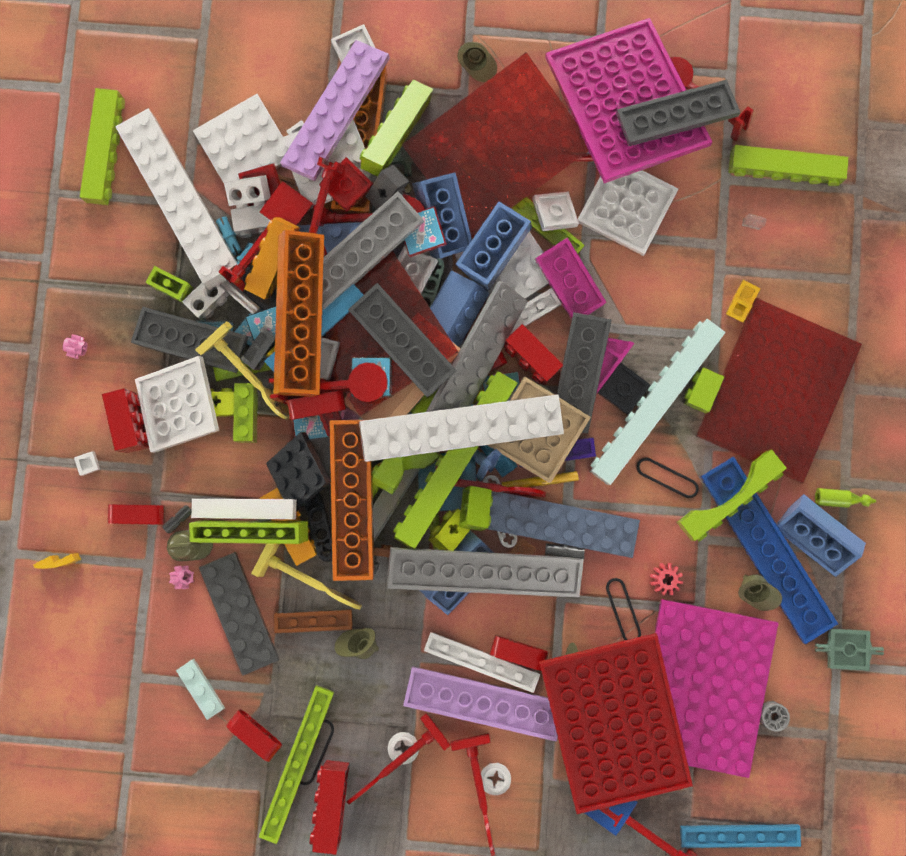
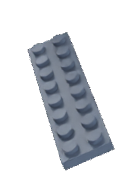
M492 492L491 494L493 503L490 507L491 523L488 528L489 530L633 558L640 520L502 492Z

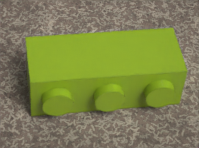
M234 383L233 441L237 443H257L258 389L251 383Z

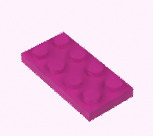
M568 238L563 239L534 258L571 320L573 312L589 315L607 303Z

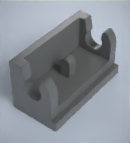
M266 327L260 329L261 332L245 355L240 358L253 370L260 371L265 364L264 361L268 358L266 356L267 353L275 346V334Z

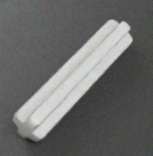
M226 280L219 284L250 313L253 314L261 311V308L232 283Z

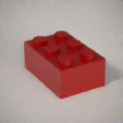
M523 324L505 340L504 347L506 349L504 351L511 358L515 357L519 361L518 365L525 372L528 370L533 375L531 378L537 384L545 386L563 367V364Z
M123 388L102 394L114 450L130 453L149 448L137 393Z

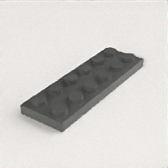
M727 79L620 108L616 111L628 146L738 117L740 114Z
M378 283L348 309L427 398L457 372Z
M142 307L131 343L188 360L201 356L204 359L205 365L233 373L238 372V369L215 347L202 355L195 350L218 327ZM229 331L223 339L239 358L243 356L249 337Z
M573 312L557 395L559 394V398L592 417L612 320ZM591 418L582 431L583 433L589 432Z
M234 552L199 567L242 676L280 660L237 553Z

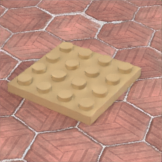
M524 377L509 401L554 394ZM559 398L564 434L489 444L488 446L494 450L497 449L502 455L551 483L591 417Z

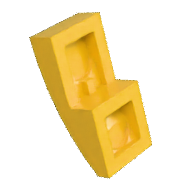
M742 280L726 314L744 322L761 288Z
M79 553L70 554L62 559L58 555H52L33 564V566L38 569L56 568L76 563L82 559Z

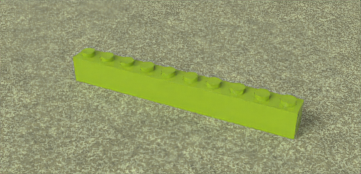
M499 371L495 376L491 374L486 382L488 388L485 392L481 390L476 398L478 401L477 405L506 402L518 383ZM479 446L448 450L445 456L440 455L435 464L438 466L434 473L430 471L425 479L427 485L424 490L420 488L414 498L417 501L414 506H408L404 513L407 517L403 523L399 521L393 530L396 533L394 536L396 540L409 548L416 549Z

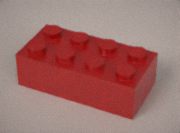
M326 760L324 765L318 770L316 782L320 783V786H318V790L315 792L314 803L317 806L312 816V824H315L309 841V844L313 845L312 852L337 854L342 836L350 762Z

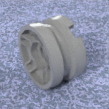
M775 701L763 703L760 718L761 724L774 732L784 730L790 721L788 710ZM772 713H777V715H775L774 720H772Z

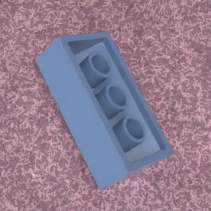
M456 172L412 183L415 197L423 204L424 208L428 209L433 206L436 208L447 243L445 246L430 250V256L438 259L464 252L472 238Z
M498 202L457 261L456 266L474 282L489 291L531 230V221Z
M450 271L424 318L459 347L488 297L489 292L477 283L454 271Z
M804 494L788 508L776 524L785 538L835 577L863 555L866 543Z
M471 530L454 550L494 553ZM420 590L428 600L447 615L469 594V592Z

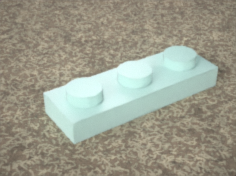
M192 659L176 670L207 720L225 708L195 659Z

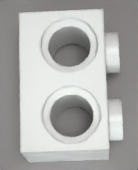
M266 175L224 183L229 206L236 205V208H243L248 206L247 203H254V206L263 205L265 200L271 197ZM255 187L260 191L259 196L254 192ZM237 189L242 193V198L237 196Z
M201 283L182 302L203 321L213 315V310L217 306H222L227 301L226 297L229 294L219 284L208 290ZM218 289V294L215 297H210L211 291ZM204 302L203 309L197 310V305Z

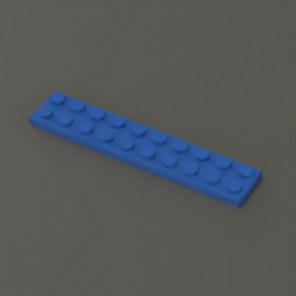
M731 457L700 476L717 506L732 499L747 479L735 457ZM755 493L752 496V501L746 505L741 504L737 508V513L731 517L726 516L725 519L760 575L780 591L782 602L779 606L802 643L807 644L838 625V622L760 497Z

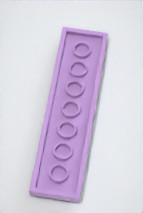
M357 40L354 42L280 162L282 167L313 181L317 179L323 169L317 165L319 157H323L328 161L389 61L388 53Z
M412 666L403 706L557 742L558 737L548 697Z

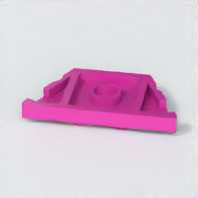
M608 338L597 393L635 343Z

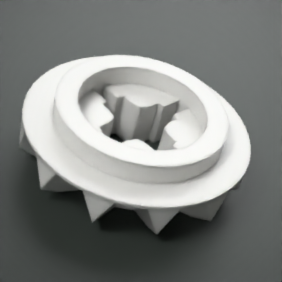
M399 732L393 735L388 743L390 758L395 760L403 753L402 750L397 749L401 746V740H403L405 746H412L417 742L416 737L409 732ZM417 751L403 764H409L412 761H414L419 751Z
M498 762L489 763L481 772L484 790L488 794L501 795L510 787L511 774L506 766ZM497 771L498 777L503 780H497L495 786H493V780L489 777L494 776V773Z

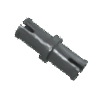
M546 543L545 556L584 559L585 548Z

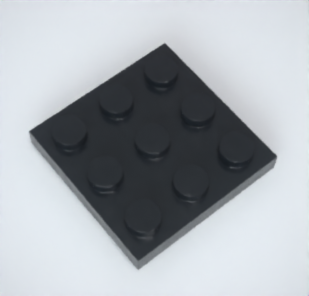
M300 432L266 463L282 498L297 500L296 512L331 483L306 432Z

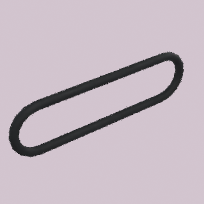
M642 458L637 463V471L640 475L686 498L695 497L699 491L698 484L694 480L650 458ZM650 461L692 482L696 486L695 493L686 495L642 473L639 467L641 462Z
M612 578L606 585V591L624 640H628L609 591V585L613 581L621 583L638 630V637H641V630L625 584L621 579Z
M329 720L323 721V723H328L331 726V733L320 756V759L317 763V766L314 770V773L308 782L301 781V785H309L315 778V775L318 771V768L321 764V761L324 757V754L334 733V725Z

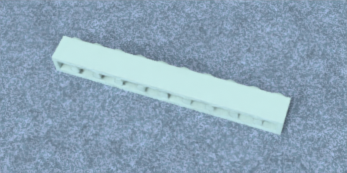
M709 319L697 323L693 328V331H695L693 336H688L682 343L684 348L680 353L676 351L670 359L672 361L669 367L665 366L659 373V376H661L659 381H654L648 388L649 394L646 398L642 396L636 404L638 406L637 410L634 413L631 411L625 418L627 423L624 427H619L613 434L615 439L612 443L608 441L601 451L604 453L600 459L596 457L591 463L592 469L590 472L605 484L611 485L726 333Z

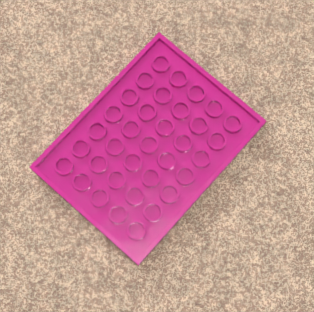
M650 18L546 53L547 63L604 183L711 146L712 140L705 126L628 146L616 115L617 109L686 91Z
M661 599L654 633L658 635L688 766L746 778L750 777L778 622Z

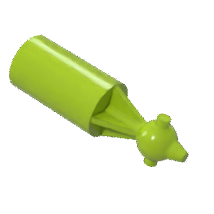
M817 488L815 492V503L818 506L849 508L850 505L861 503L863 506L869 507L870 504L876 503V500L869 495L863 494L860 497L849 490Z

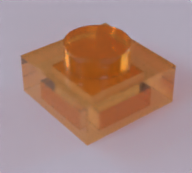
M520 538L510 551V554L533 555L537 549L523 538Z

